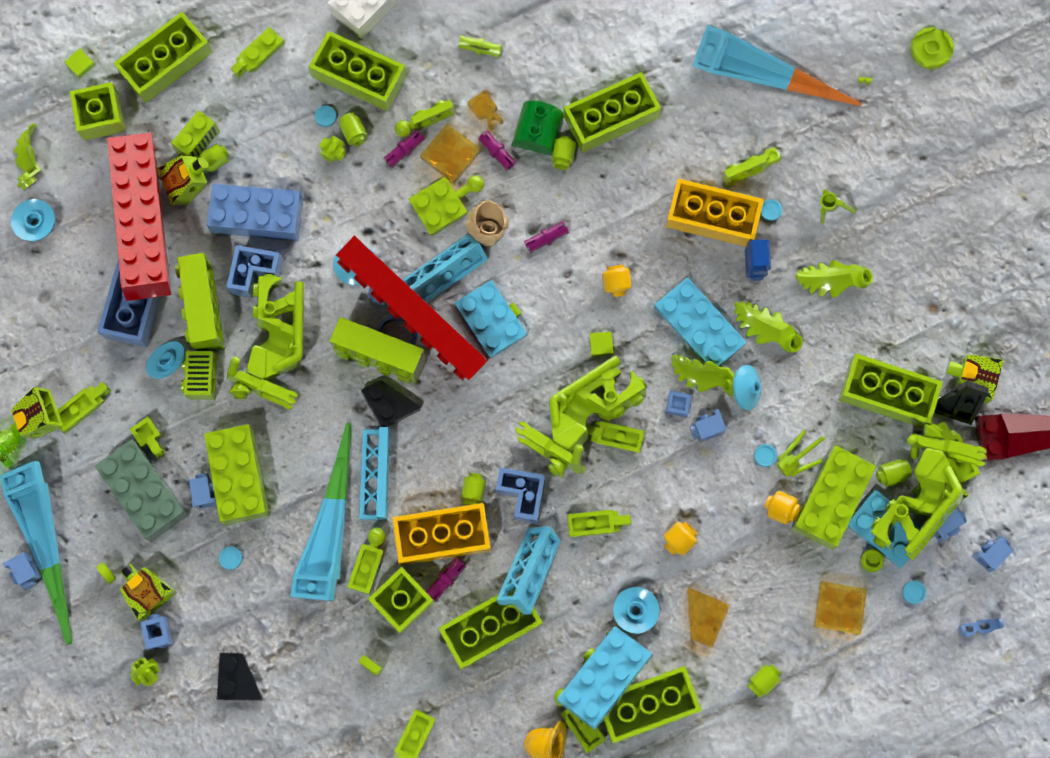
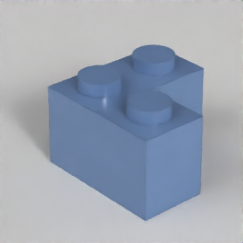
M236 245L226 286L230 294L253 298V283L256 284L257 277L264 274H274L276 277H280L283 265L280 253Z
M506 468L499 469L496 494L518 498L514 516L515 520L537 524L545 475Z

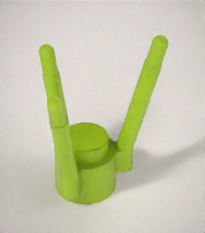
M826 189L823 190V195L820 198L822 206L820 209L821 224H824L826 212H833L838 207H842L853 214L857 213L854 208L838 200L834 193Z
M803 430L786 451L778 457L779 461L776 465L785 477L790 475L795 477L800 472L822 463V459H818L797 468L800 465L798 460L824 441V436L815 440L796 456L793 454L788 456L806 434V431Z

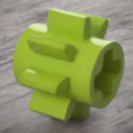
M331 136L329 139L324 137L319 144L320 155L330 163H334L336 160L341 162L346 155L345 149H343L345 144L335 136Z
M143 657L132 664V671L129 674L137 686L141 683L144 686H150L157 681L160 669L153 658L147 661Z

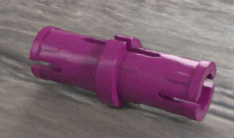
M414 130L410 136L403 142L399 141L397 147L383 157L387 164L390 163L389 166L393 168L405 156H410L411 151L425 139L422 134L419 135L418 130Z
M489 130L484 131L486 135L482 133L478 140L488 149L489 155L492 158H496L506 171L510 170L509 166L513 168L516 160L505 150V146L491 135Z
M564 221L547 230L544 228L541 230V233L524 240L526 248H529V253L546 244L549 246L552 244V241L569 234L567 226H564Z
M455 557L443 573L440 572L438 574L439 577L426 593L437 602L449 586L452 587L454 585V580L467 566Z

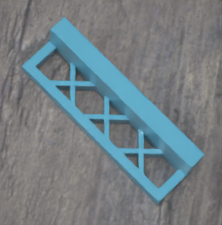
M468 233L405 277L403 281L407 285L415 282L409 287L427 303L489 259L480 243Z
M379 427V430H363L360 520H387L390 430L388 427ZM368 435L379 436V445L374 450L367 444ZM367 448L371 451V453L368 456ZM374 455L378 459V468L371 472L367 467V461ZM366 470L370 473V475L367 478ZM373 477L377 481V490L371 495L366 490V483ZM367 493L369 498L365 501V496ZM373 500L377 504L376 515H365V506Z
M550 526L527 529L496 600L499 605L515 604L522 614H531L561 542ZM534 535H539L536 540L531 542ZM532 551L531 555L523 561L524 556ZM524 570L523 574L515 579L516 575ZM516 588L514 595L508 596V593Z

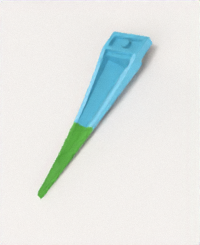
M349 422L345 425L335 465L317 519L294 572L290 597L334 601L337 579H340L352 426Z
M33 461L0 475L4 497L34 556L51 598L65 642L69 645L72 644L48 483H44L40 461Z

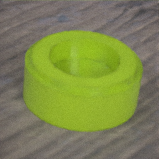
M869 549L861 555L860 565L866 572L874 573L883 567L884 557L878 550Z
M104 562L96 566L109 585L116 580V577Z

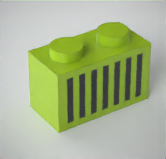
M198 110L171 144L181 156L198 158L199 154L204 152L220 133V130L212 119Z
M186 351V358L182 362L185 379L181 380V392L184 393L188 400H215L217 356L213 351Z

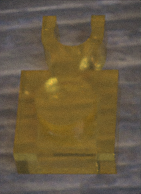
M485 90L467 102L469 108L479 121L486 118L487 125L491 131L494 130V126L491 123L493 120H497L500 125L503 124L502 118L494 113L497 111L496 104Z

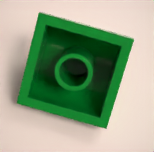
M524 102L511 146L552 156L554 143L559 137L564 119L563 112L559 108L545 102Z

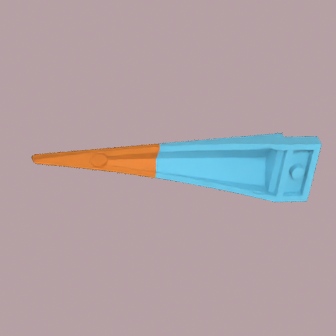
M707 25L692 64L693 67L712 74L857 106L862 105L859 101L739 37Z

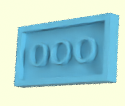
M688 277L654 305V308L704 363L712 361L717 366H721L747 343Z
M614 626L557 698V701L596 730L651 659L652 653Z

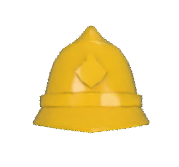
M559 721L554 728H537L530 731L524 740L526 753L531 758H563L567 733L565 723Z

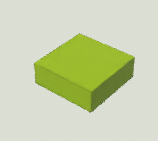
M81 48L64 61L67 67L79 79L95 66V63Z
M612 331L589 333L591 356L614 354Z
M364 654L359 659V663L375 676H379L384 670Z

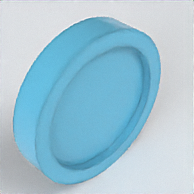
M325 105L316 110L315 119L318 125L330 127L336 122L337 115L332 107Z
M773 199L764 201L761 210L762 218L766 221H776L782 214L781 204Z
M763 444L755 450L754 459L758 465L769 467L775 463L777 452L771 445Z
M226 547L220 552L219 562L225 569H236L242 563V553L235 547Z
M910 581L904 585L902 594L908 603L918 604L925 599L926 589L921 582Z

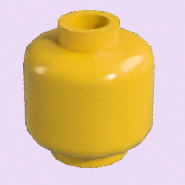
M624 264L606 267V271L602 273L604 291L606 293H613V297L625 296L626 291L632 288L630 269L624 267Z
M781 491L776 492L774 496L769 495L765 503V508L768 509L767 516L785 525L791 521L795 522L801 508L796 497Z
M686 521L684 523L676 522L664 534V540L666 541L664 547L672 555L678 553L684 556L697 544L696 536L698 533Z

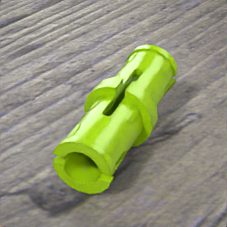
M464 35L460 36L458 49H465L476 52L477 55L486 54L500 58L503 48L501 44L486 42L483 38L478 40Z

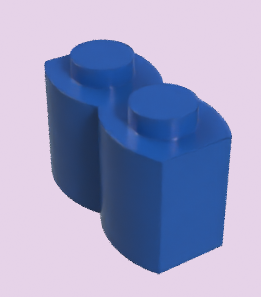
M768 239L751 240L747 243V248L744 250L746 277L750 278L751 281H761L768 275V271L771 269L770 241Z

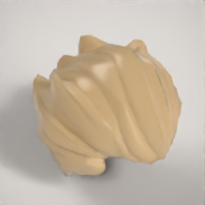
M485 200L474 207L472 212L468 213L465 226L467 227V232L478 243L492 247L504 236L505 230L509 227V220L497 203Z

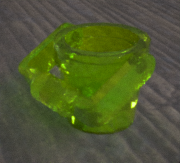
M11 428L0 431V463L7 469L13 464L8 455L20 447L19 437Z

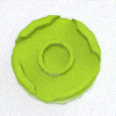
M935 27L923 28L917 32L910 45L912 59L919 66L931 70L946 65L954 51V44L949 34Z

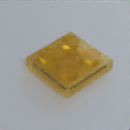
M446 124L420 155V159L455 184L479 155L481 148Z
M820 581L813 627L861 635L867 589Z

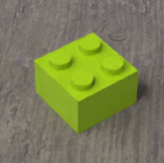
M112 82L69 91L76 130L84 141L126 131L119 92Z
M403 567L368 598L401 635L435 603Z

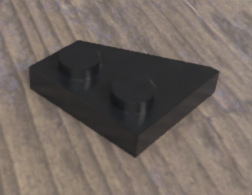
M382 380L361 389V394L380 427H389L420 411V406Z
M965 381L937 400L934 413L972 425L989 393V388Z
M219 653L217 700L263 701L262 693L258 689L255 677L248 666L249 663L244 653Z

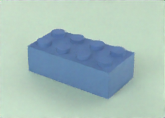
M212 184L207 227L212 234L298 241L303 197L300 191Z
M119 259L97 332L105 339L147 348L161 297L126 301L121 288Z

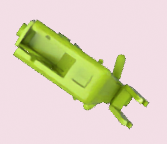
M264 274L258 277L257 284L253 283V297H257V305H253L252 318L257 319V327L269 333V339L261 346H253L246 373L237 371L240 364L238 357L235 356L231 359L227 370V380L234 382V385L228 393L233 395L234 399H247L248 395L255 392L259 397L280 405L286 410H291L294 408L291 405L296 404L294 398H298L296 392L273 384L269 380L298 368L303 356L304 282H295L293 292L272 302L267 301V298L272 290L280 288L281 277H276L274 274ZM286 312L292 313V326L276 317Z
M616 355L550 398L549 408L553 441L530 427L526 422H518L524 428L523 430L515 427L516 433L520 435L517 436L519 443L526 445L545 458H550V464L547 466L554 477L558 475L560 478H563L567 467L577 474H584L586 472V467L581 465L582 445L588 439L586 422L591 414H595L608 422L614 418L621 417L625 414L626 410L632 406L640 405L645 400V388H647V385L641 376L637 377L633 371L630 372L631 383L627 389L619 395L615 391L614 379L621 375V371L617 367L621 363ZM603 387L605 389L604 400L595 393H591Z
M933 423L931 425H924V437L912 434L907 438V443L911 445L910 456L912 459L919 457L920 448L924 451L914 471L921 487L919 496L914 499L901 495L897 500L892 499L885 508L887 512L882 518L878 517L871 525V534L874 537L872 541L882 549L887 547L892 550L893 546L889 541L891 529L897 521L902 524L909 543L904 551L907 552L906 556L912 561L915 560L963 500L962 486L947 457L971 463L978 467L984 466L986 463L982 462V460L987 459L984 454L987 453L984 447H977L953 440L944 441L943 430ZM909 512L919 516L930 517L920 531L914 527Z

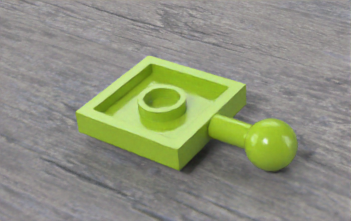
M477 175L471 176L465 186L454 191L445 176L408 200L432 237L468 215L460 198L470 192L478 193L482 191L484 180Z

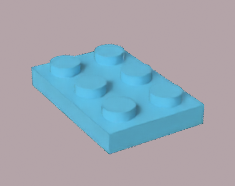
M492 280L454 303L489 359L527 336L526 331Z
M875 489L852 516L848 527L901 569L909 559L906 556L907 552L904 551L909 543L902 524L897 521L891 529L889 541L893 546L892 550L887 547L882 549L872 541L874 537L871 534V525L878 517L882 518L887 512L885 508L890 502ZM911 518L914 527L920 531L922 527Z

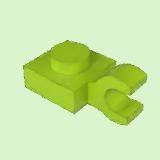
M146 417L129 429L141 448L144 449L149 446L154 456L158 459L166 454L157 442V439L162 437L150 417Z

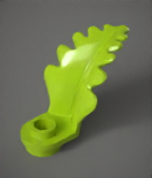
M36 123L29 125L26 131L20 134L21 137L16 140L18 146L13 149L14 153L17 154L15 159L17 167L25 172L17 178L19 183L16 185L18 188L21 187L23 191L37 181L35 176L41 171L36 162L34 150L31 147V136L37 128Z
M832 260L829 267L823 263H818V270L810 265L808 267L809 270L804 267L795 274L799 285L803 284L804 290L810 287L809 292L813 294L818 288L820 297L825 296L830 291L831 296L836 298L848 287L864 289L873 282V275L869 268L855 264L846 266L837 260Z
M744 301L735 302L736 310L734 314H738L736 321H743L739 325L742 329L749 327L746 332L748 337L757 335L755 340L757 344L776 342L788 353L797 352L801 349L803 344L802 337L790 324L784 322L781 313L774 312L770 316L769 310L766 307L759 312L757 304H754L752 307L750 302L746 304Z
M677 354L671 356L672 368L675 367L674 374H680L678 377L680 382L687 379L686 387L691 388L697 385V391L702 393L720 386L728 396H734L733 380L735 375L730 368L719 367L712 361H706L702 365L697 359H694L691 363L687 357L683 359L681 355L678 356Z

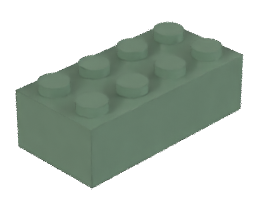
M133 439L95 465L99 474L146 540L153 542L189 516L143 449Z

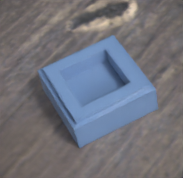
M670 390L665 413L687 418L692 395Z

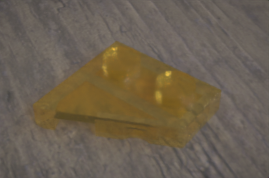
M688 587L690 639L713 648L730 605Z

